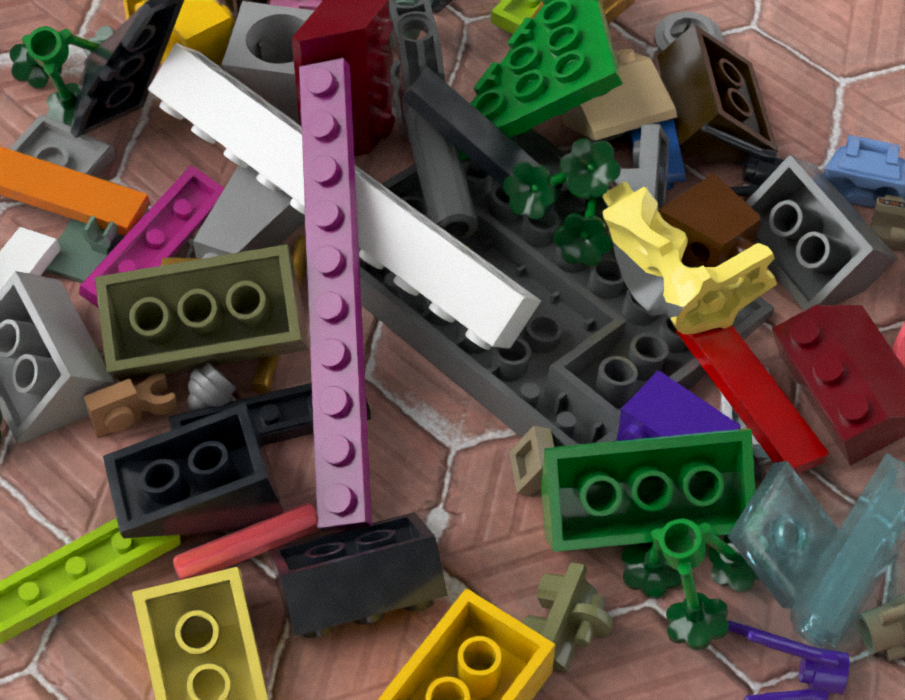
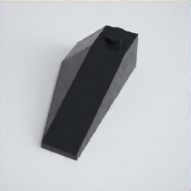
M149 0L145 2L85 59L84 69L78 84L70 131L75 138L144 107L150 92L148 88L156 76L184 0Z

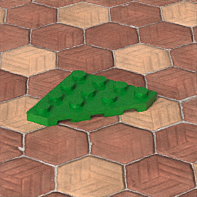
M541 0L544 5L533 19L526 17L507 42L510 51L501 63L492 62L473 89L477 95L470 104L507 137L511 138L515 135L523 134L536 125L555 116L563 115L570 109L597 96H603L612 89L623 85L601 0ZM458 148L461 161L469 158Z

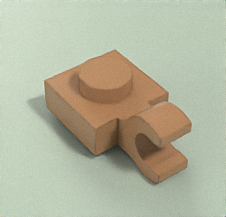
M164 373L151 375L137 385H133L129 378L83 396L89 420L97 438L109 433L122 432L132 424L142 421L143 411L156 415H165L174 411L177 408V403L173 392L160 397L155 396L156 393L168 389Z

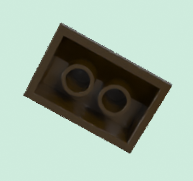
M695 24L657 55L662 74L660 78L676 108L677 117L673 118L679 147L683 152L690 156L694 154L708 164L746 160L748 153L703 133L702 126L709 125L755 146L778 153L755 71L750 61Z

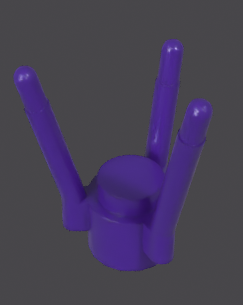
M728 621L730 632L747 637L751 642L801 657L798 674L799 682L808 684V689L747 695L744 700H828L829 693L840 695L844 693L849 675L850 659L848 653L808 646L747 625Z

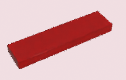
M733 325L726 329L718 327L696 334H683L676 329L677 334L746 427L752 430V435L785 479L825 462L830 454Z

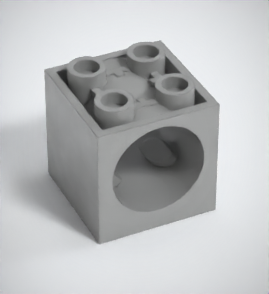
M242 1L222 62V69L299 124L292 37L314 10Z

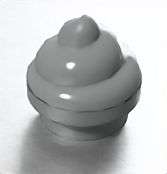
M207 362L201 370L195 368L190 374L191 379L188 382L190 395L187 399L189 411L223 406L232 401L230 395L237 387L216 367Z

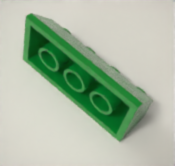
M750 428L544 448L541 485L545 539L553 552L654 542L651 535L652 531L657 528L662 529L668 522L675 519H687L693 521L697 526L702 523H708L711 526L712 533L716 536L758 531L752 430Z

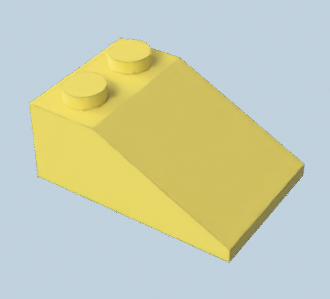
M239 567L132 592L156 700H269Z

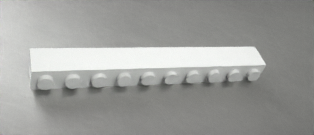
M175 43L148 88L149 91L162 100L159 107L177 119L183 120L184 117L194 124L191 128L193 133L212 144L218 141L226 147L223 153L225 157L243 168H247L250 165L259 172L256 179L261 184L277 193L283 190L293 197L290 205L305 215L301 125L199 51ZM355 165L359 248H361L359 257L375 268L381 270L384 266L396 274L393 280L396 285L414 296H417L420 292L432 301L429 309L442 319L451 323L455 319L468 328L465 333L466 337L486 350H490L491 347L510 349L541 300Z

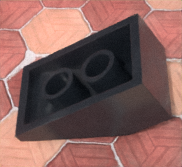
M245 403L103 455L118 527L123 539L237 531L284 513L262 437Z

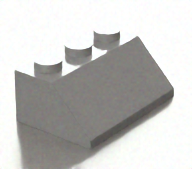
M15 271L0 290V410L17 443H26L87 417L88 412L83 396L114 385L115 381L112 375L107 373L106 364L61 281Z

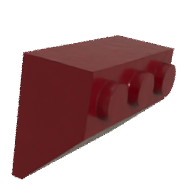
M814 305L772 328L780 357L850 466L905 437V368L862 305Z

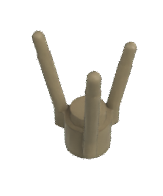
M904 593L882 606L857 615V625L865 647L871 654L883 651L888 662L905 657V645H903L905 640Z

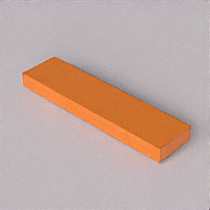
M0 146V195L86 224L91 216H95L97 225L104 230L107 229L112 221L118 227V234L126 236L140 221L150 205L149 197L146 193Z

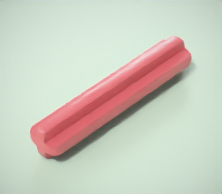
M305 503L282 514L178 554L173 558L176 574L179 580L217 572L316 532L319 520L317 512L311 503Z

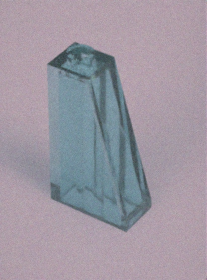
M886 453L791 608L790 622L797 625L794 629L795 632L813 645L822 647L825 642L834 648L838 647L905 543V463Z

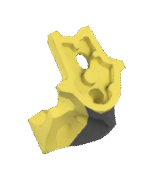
M622 182L602 196L608 207L603 211V216L611 233L615 256L626 286L643 310L651 317L659 315L668 316L678 332L696 334L718 327L726 329L733 324L737 313L742 308L777 285L774 276L767 270L768 265L775 259L768 246L757 243L717 267L701 266L699 268H689L681 263L688 243L686 233L670 226L663 220L657 210L658 203L647 188L642 187L633 192L627 182Z

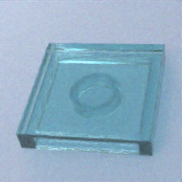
M788 461L773 463L727 537L784 609L798 607L841 532Z

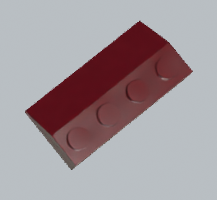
M323 0L292 37L299 125H301L299 67L344 58L350 65L354 156L371 153L381 139L385 140L390 135L395 123V116L392 115L394 85L391 84V67L394 57L390 53V35L393 22L389 20V0Z

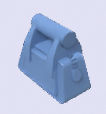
M848 135L846 146H840L827 163L824 171L826 178L850 204L875 209L877 197L883 198L886 194L902 197L905 201V159L898 157L900 145Z

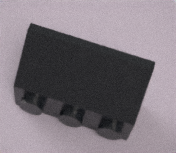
M415 512L374 522L372 526L347 529L268 550L286 617L294 636L303 634L306 638L321 637L331 633L336 625L354 621L356 624L373 623L384 618L385 612L403 607L408 611L422 610L432 606L435 603L434 599L448 596L435 535Z

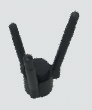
M709 125L702 126L703 133L748 153L746 160L729 162L743 166L742 181L750 182V186L730 187L739 197L751 196L785 160L783 157H778L776 151L760 148Z

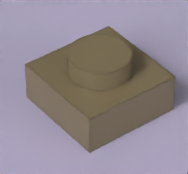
M533 426L509 451L517 494L534 497L541 490L544 448L554 447L551 429Z

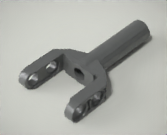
M389 0V20L393 22L392 34L399 58L393 62L391 67V84L394 85L392 103L399 132L402 137H409L428 218L454 238L462 241L477 230L478 222L458 147L402 99L416 75L425 66H428L445 81L441 43L429 0H418V3L415 5L401 6L395 2L396 0ZM411 29H420L426 32L427 36L419 40H412L404 36V33Z

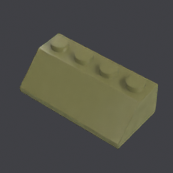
M287 244L95 277L107 373L120 382L129 378L131 380L145 378L158 373L169 374L195 368L199 369L203 368L207 362L217 366L309 350L303 304Z

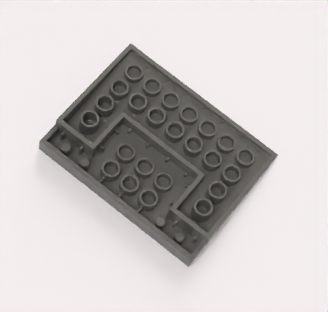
M530 128L527 132L510 138L539 165L546 167L552 176L561 172L560 162L567 154L535 130ZM467 158L462 161L478 227L471 236L460 242L541 300L510 349L491 347L490 350H486L466 337L465 333L468 328L455 319L451 323L442 319L429 309L432 301L420 292L417 296H414L393 282L396 274L385 266L382 270L375 268L359 257L361 305L521 438L533 426L551 429L554 447L617 441L621 408L658 370L687 390L707 374L677 334L676 327L666 315L651 317L633 298L620 271L614 245H612L609 252L603 253L601 262L595 266H588L582 261L571 264L562 258V249L556 246L553 241L555 230L563 226L565 218L570 214H579L584 217L588 204L586 199L574 196L566 183H561L563 186L551 210L541 219H532L527 213L524 215L515 214L510 208V197L505 193L503 186L472 159ZM415 164L382 183L384 187L428 218ZM602 197L595 216L604 221L605 231L611 235L603 216V211L608 207ZM681 262L683 265H685V266H687V267H689V268H692V267L688 266L687 264ZM759 296L737 313L732 325L742 339L745 340L772 316L775 307Z

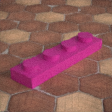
M190 165L80 285L79 295L99 308L95 277L161 266L162 258H173L203 225L225 188Z

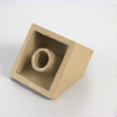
M633 49L615 51L623 85L612 89L603 96H597L570 109L562 115L564 126L593 140H599L640 128L644 124H654L677 117L676 108L651 58L634 53Z

